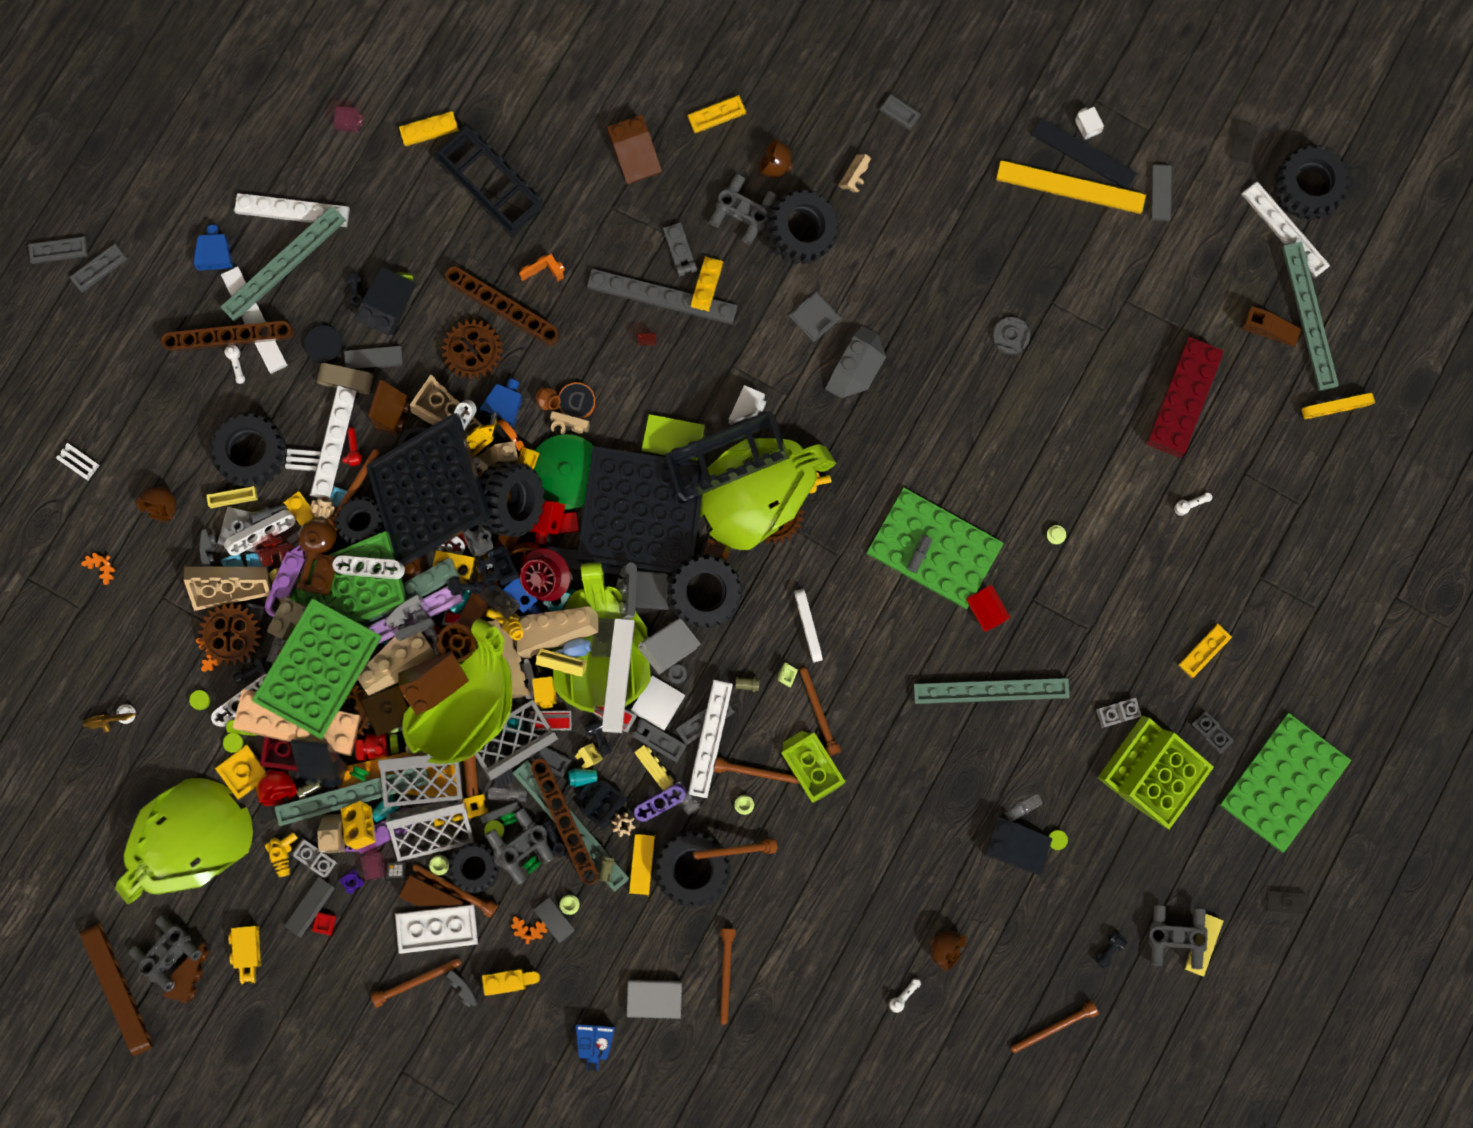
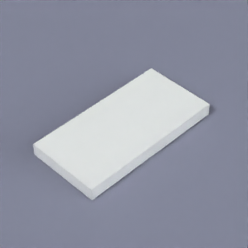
M474 905L395 914L399 954L478 944Z

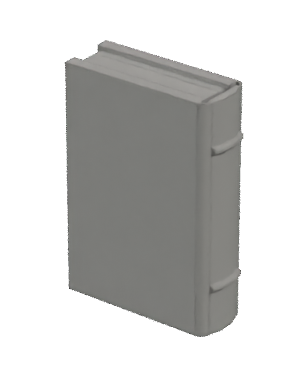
M677 618L650 637H647L639 644L638 648L656 672L661 674L695 651L701 643L680 618Z
M628 980L627 1017L681 1019L682 981Z

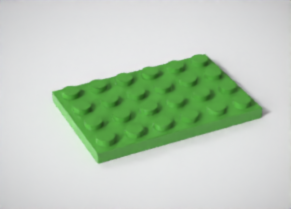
M903 488L866 554L967 610L969 604L966 598L977 593L1004 543ZM922 536H928L933 541L926 553L927 557L923 559L918 572L913 573L906 569L914 554L913 550H916Z
M386 531L327 555L332 557L353 556L395 560L390 536ZM317 560L312 563L307 585L311 583ZM363 562L357 564V572L363 569ZM346 563L340 564V567H341V568H342L343 566H346V567H349V568H350V565H349V564H346ZM380 563L374 566V573H378L381 570ZM387 567V570L391 572L397 571L398 569L397 567H395L394 569ZM301 570L300 575H299V577H298V579H297V581H296V584H297V582L299 583V581H300V577H301V574H302V570ZM335 572L329 596L296 589V584L291 593L292 600L306 607L314 599L358 624L394 610L407 601L401 578L386 579L343 575Z
M312 599L252 699V702L323 740L382 636Z
M1287 713L1220 803V806L1281 853H1284L1352 760L1290 713Z

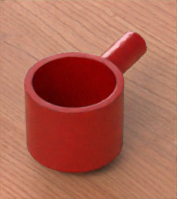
M375 733L366 734V739H363L364 755H368L369 759L389 757L387 733L376 737Z

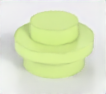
M1054 525L1047 531V539L1052 544H1061L1066 538L1065 529L1059 525Z
M741 795L735 801V809L740 814H749L754 808V801L748 795Z
M442 855L433 857L429 864L430 870L436 875L445 874L449 868L448 859Z
M566 895L560 901V909L565 914L572 915L579 909V900L573 895Z

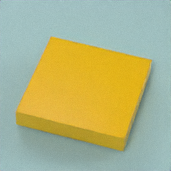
M245 745L215 768L238 800L257 787V782L267 772L264 767L260 766L259 759L248 745Z

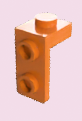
M552 254L548 256H541L533 265L529 264L523 267L519 275L521 280L524 281L548 266L556 280L559 281L564 278L563 271L565 269L561 262H556Z

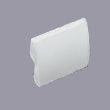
M652 676L651 681L637 699L631 712L664 731L685 695Z

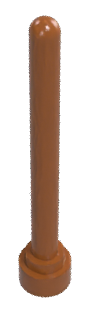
M374 449L335 510L334 515H330L329 518L325 519L334 526L336 531V525L338 524L335 522V518L339 517L337 511L343 509L341 507L343 503L346 505L348 504L347 500L353 498L368 473L366 465L375 461L379 456L380 452L378 449Z
M802 667L800 673L827 743L825 750L829 756L836 755L842 752L840 745L833 740L807 668Z
M716 757L714 772L716 773L726 772L727 770L800 784L795 775L727 763L728 761L724 760V758Z
M766 838L758 844L695 851L693 857L695 859L757 851L773 854L777 851V842L774 838Z
M417 864L412 867L415 873L481 908L485 916L492 918L498 907L497 903L493 901L485 902Z
M721 929L720 937L724 941L720 1023L722 1025L728 1023L732 941L736 937V929Z
M455 959L387 991L379 992L377 990L370 993L375 1007L378 1008L384 1005V1002L387 1001L386 999L459 967L462 962L460 959Z
M1090 1000L1084 1004L1085 1006L1082 1007V1010L1012 1045L1010 1048L1011 1052L1016 1053L1084 1017L1093 1018L1099 1015L1093 1001Z

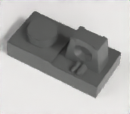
M425 610L413 613L415 625L409 626V624H404L398 627L399 631L394 632L396 639L402 641L436 626L434 620L428 617Z

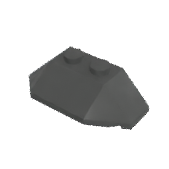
M861 325L837 364L825 390L842 399L869 389L886 359L877 333Z

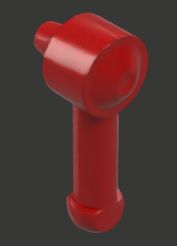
M350 427L347 429L350 452L342 460L343 463H348L350 466L361 465L362 456L357 450L355 428Z

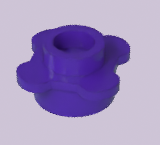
M351 870L349 874L342 876L340 879V883L345 886L346 892L350 894L364 884L363 880L358 877L356 870Z

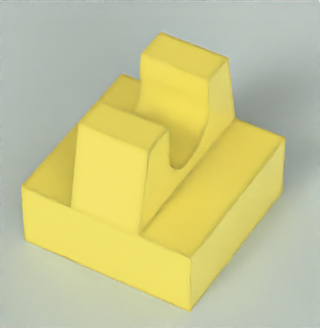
M593 743L582 747L575 756L576 759L583 758L585 761L582 765L583 769L603 760L601 755L597 753Z

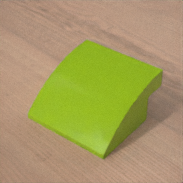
M1142 716L1100 773L1098 779L1138 810L1165 828L1170 829L1214 767L1174 732L1163 730L1153 720Z

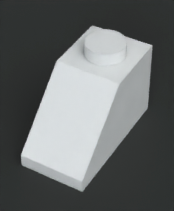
M744 385L730 415L729 424L733 425L744 419L757 416L758 412L763 411L767 401L764 400L765 394Z

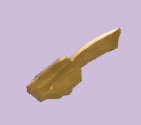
M136 713L93 716L86 718L83 726L90 729L102 727L106 733L111 730L108 722L126 721L136 716Z

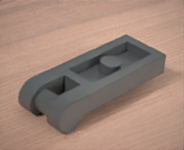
M678 223L663 228L678 276H684V273L690 271L691 273L697 272L682 224ZM685 261L688 262L687 265H684V266L681 265V262H685Z
M628 563L620 569L623 583L620 586L622 602L620 603L619 611L622 613L621 619L625 620L635 616L637 567L634 563Z
M640 719L637 723L638 727L635 731H632L630 736L677 763L687 746ZM645 729L650 731L647 737L642 735Z

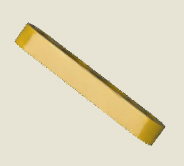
M1373 393L1358 395L1305 407L1302 409L1304 419L1315 418L1366 407L1374 404L1375 399Z

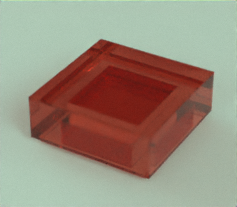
M638 334V345L657 346V334Z

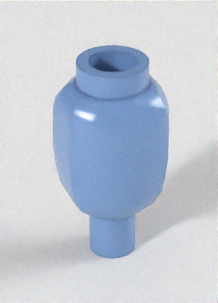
M578 638L565 643L563 649L556 650L555 652L579 658L587 655L588 651H592L589 640Z

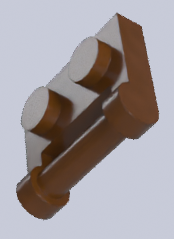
M310 551L305 552L304 557L306 559L300 581L296 584V589L329 596L336 572L333 569V561L336 557ZM313 560H317L311 583L307 585Z

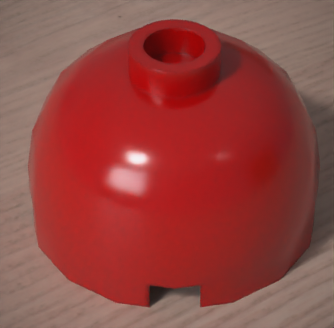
M268 770L257 782L256 795L259 803L262 802L263 806H274L284 803V798L289 797L290 800L297 793L292 777L283 771Z

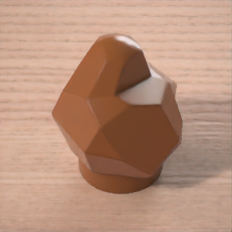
M540 388L534 397L537 406L542 410H556L561 402L556 391L550 388Z

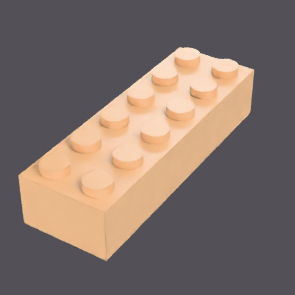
M242 690L233 724L235 730L291 742L293 739L329 744L336 753L352 755L360 716L339 711L323 740L253 703L252 699L257 692Z

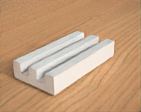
M67 443L65 445L66 448L62 449L61 454L56 459L88 481L100 465ZM70 450L93 465V467L89 468L68 452ZM67 456L72 461H74L82 468L87 470L88 474H84L82 471L74 467L72 464H70L63 458Z
M287 449L285 468L316 471L317 466L291 464V461L318 463L319 459L292 457V455L320 457L321 452Z

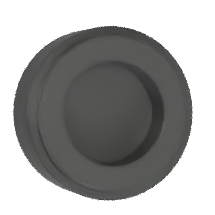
M674 664L669 668L668 678L672 683L680 684L686 680L687 671L684 666Z

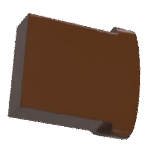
M708 539L703 554L715 555L727 562L731 547Z

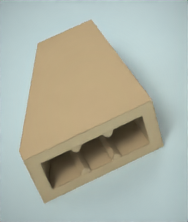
M515 442L495 444L475 457L480 460V466L476 467V470L481 472L498 461L515 463L518 461Z
M341 813L323 815L318 829V847L320 852H346Z

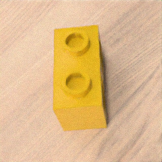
M436 550L433 567L451 558L455 563L457 571L462 566L468 567L467 573L460 575L459 579L460 583H470L473 579L476 565L474 557Z
M552 677L532 679L536 705L540 706L541 709L553 708V705L557 704L554 679Z
M359 801L341 808L345 845L357 850L375 843L371 806Z

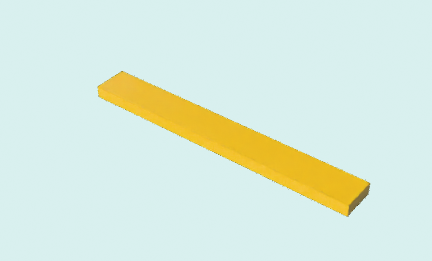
M1005 161L1000 162L996 178L998 181L1139 214L1142 213L1146 197L1145 194Z

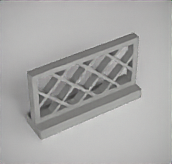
M534 700L510 713L508 719H520L517 730L507 728L506 721L502 728L501 740H491L500 743L497 754L486 751L488 743L485 745L484 750H479L475 754L489 781H492L557 741L556 734L551 730ZM530 706L536 712L534 720L523 717L524 710ZM522 720L533 722L531 733L520 731ZM535 723L544 725L547 732L541 736L533 734ZM505 730L516 733L514 743L503 741ZM519 733L530 736L527 745L516 744ZM502 744L513 746L512 754L509 756L501 755ZM485 754L497 756L495 764L489 768L484 763Z
M429 755L378 760L381 770L384 807L463 799L460 763H453L455 764V774L450 778L442 771L447 765L453 764L429 763L427 761L432 758ZM427 767H433L438 771L432 780L423 774ZM408 769H413L418 773L413 782L404 776ZM386 771H394L399 775L393 784L386 779ZM440 774L449 780L443 789L434 783ZM420 776L429 782L423 791L414 785ZM401 778L410 784L404 793L395 787ZM450 783L457 787L458 796H450L444 791ZM431 785L440 791L435 798H430L425 794ZM411 787L421 793L416 800H411L406 796ZM392 789L401 795L396 802H389L388 794Z
M464 797L460 800L441 801L386 815L387 828L391 835L398 862L474 842ZM454 814H463L464 819L460 824L451 820ZM437 818L446 821L441 829L432 825L433 821ZM422 823L426 825L422 834L412 829L415 824ZM448 823L457 827L453 835L444 831ZM402 827L407 832L401 838L395 835L394 829ZM429 828L438 832L434 840L425 836ZM460 829L468 833L469 839L460 840L456 838ZM410 832L419 837L415 844L405 840ZM441 834L450 838L447 844L442 845L436 842ZM422 839L431 843L428 849L418 847ZM402 844L412 848L409 853L403 855L400 854L399 849Z

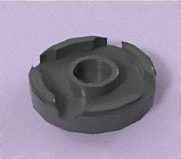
M1006 317L1000 320L993 329L992 339L994 345L1005 354L1013 355L1020 353L1030 341V331L1026 326L1027 324L1017 317Z

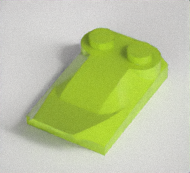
M801 731L783 742L781 754L812 803L822 799L845 783V780L815 733Z

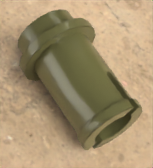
M736 677V689L753 690V692L759 691L760 679H756V677L754 679Z
M316 783L315 786L305 784L300 787L299 785L297 794L302 800L322 788L319 783Z
M603 857L600 860L602 864L598 880L611 882L613 865L616 863H614L613 858Z

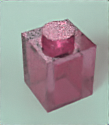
M336 106L334 117L336 130L359 132V126L363 125V115L360 114L359 109Z
M372 850L365 852V856L360 857L365 880L369 881L387 877L382 853Z

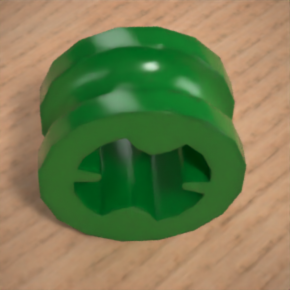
M353 765V771L349 774L365 781V776L369 775V772Z
M516 811L500 817V820L504 821L503 827L518 822L514 816Z
M533 856L522 867L528 870V874H531L542 863L536 860V856Z

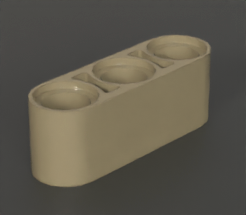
M321 363L316 382L324 386L333 388L341 386L354 390L357 393L370 394L374 375L365 371Z

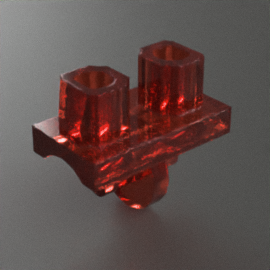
M270 533L268 534V540L262 541L263 547L269 545L270 547L255 550V555L260 559L263 567L273 565L272 555L278 554L279 560L282 563L286 553L293 550L292 544L276 545L281 543L282 539L281 537L274 538L273 534Z

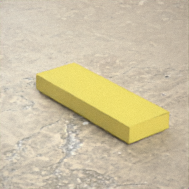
M1205 914L1208 940L1207 950L1204 952L1203 970L1191 969L1192 951H1190L1185 970L1200 976L1205 975L1223 920ZM1196 934L1194 943L1202 944L1204 937L1201 934Z

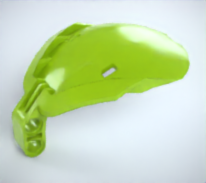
M748 439L725 451L708 467L710 476H719L726 473L728 468L733 467L736 469L745 465L746 461L751 460L753 455ZM754 439L760 458H763L762 455L765 453L772 454L780 451L776 439ZM783 439L790 457L789 459L702 494L699 516L701 518L705 515L713 530L709 534L725 546L727 545L738 550H750L776 532L780 526L794 519L816 482V471L825 472L836 464L827 447L817 444L803 449L798 443ZM778 500L780 504L771 509L769 504Z
M601 562L581 564L584 589L574 592L564 610L590 606L598 614V633L582 638L589 640L592 651H588L587 655L578 658L587 660L586 671L581 677L553 670L554 690L568 704L580 710L593 713L594 707H605L615 619H621L622 614L619 611L622 594L616 588L604 586ZM636 611L635 616L629 619L634 620L635 624L625 706L637 699L651 681L650 663L638 648L639 644L648 637L647 627ZM563 646L552 648V652L563 649Z
M477 619L471 628V632L478 642L473 654L465 661L459 662L469 682L430 710L416 715L410 706L404 713L402 727L405 742L412 753L421 750L432 757L427 761L429 763L453 764L474 756L484 745L500 733L511 713L512 674L509 663L503 656L505 639L497 627L483 619Z
M186 779L160 794L140 810L124 853V863L128 872L117 882L115 890L127 905L135 901L142 894L143 889L151 894H163L202 887L214 876L219 875L249 852L253 837L252 819L247 807L241 809L230 796L233 793L230 788L209 779ZM162 819H167L161 825H157ZM199 858L201 862L192 868L190 863Z

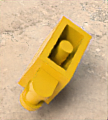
M259 926L231 928L229 944L232 945L233 953H230V964L233 965V968H239L241 984H245L247 981L256 983L255 967L261 966ZM250 967V973L245 974V968Z
M523 969L482 976L484 994L488 996L524 990L526 985L538 983L540 975L537 972L524 973Z

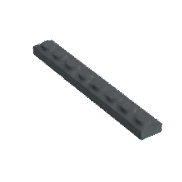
M594 269L591 271L587 288L730 325H733L737 311V305L714 299L712 300L709 312L692 308L691 302L694 294Z

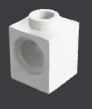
M1095 107L1080 110L1075 119L1084 140L1101 133L1104 127Z

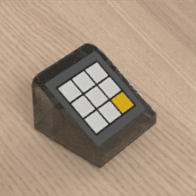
M387 861L385 881H407V861Z

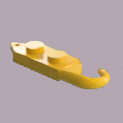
M495 424L479 425L466 436L472 457L476 456L493 441Z

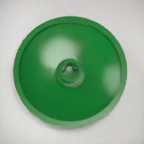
M565 434L551 437L537 447L535 451L539 453L534 470L543 482L542 487L545 491L543 498L545 501L565 504L564 510H575L584 506L594 445L582 437Z

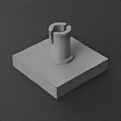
M227 507L218 544L224 546L225 541L229 537L253 526L249 519V513L252 512ZM255 534L250 535L247 540L254 538ZM258 545L246 551L255 553L257 552Z

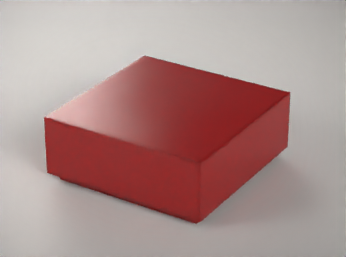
M577 512L563 514L559 529L560 534L579 532Z
M357 740L355 742L356 759L360 762L367 761V756L364 755L363 740Z
M318 912L312 931L332 936L337 916Z

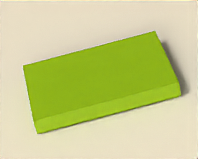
M649 414L642 452L666 457L665 454L669 453L672 449L681 448L688 445L691 441L702 439L705 425ZM698 457L688 461L698 462Z

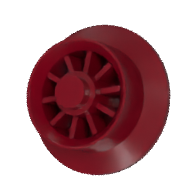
M539 548L533 550L524 558L521 565L520 582L523 589L529 595L542 601H554L562 597L568 590L571 580L570 569L565 559L559 553L548 548Z

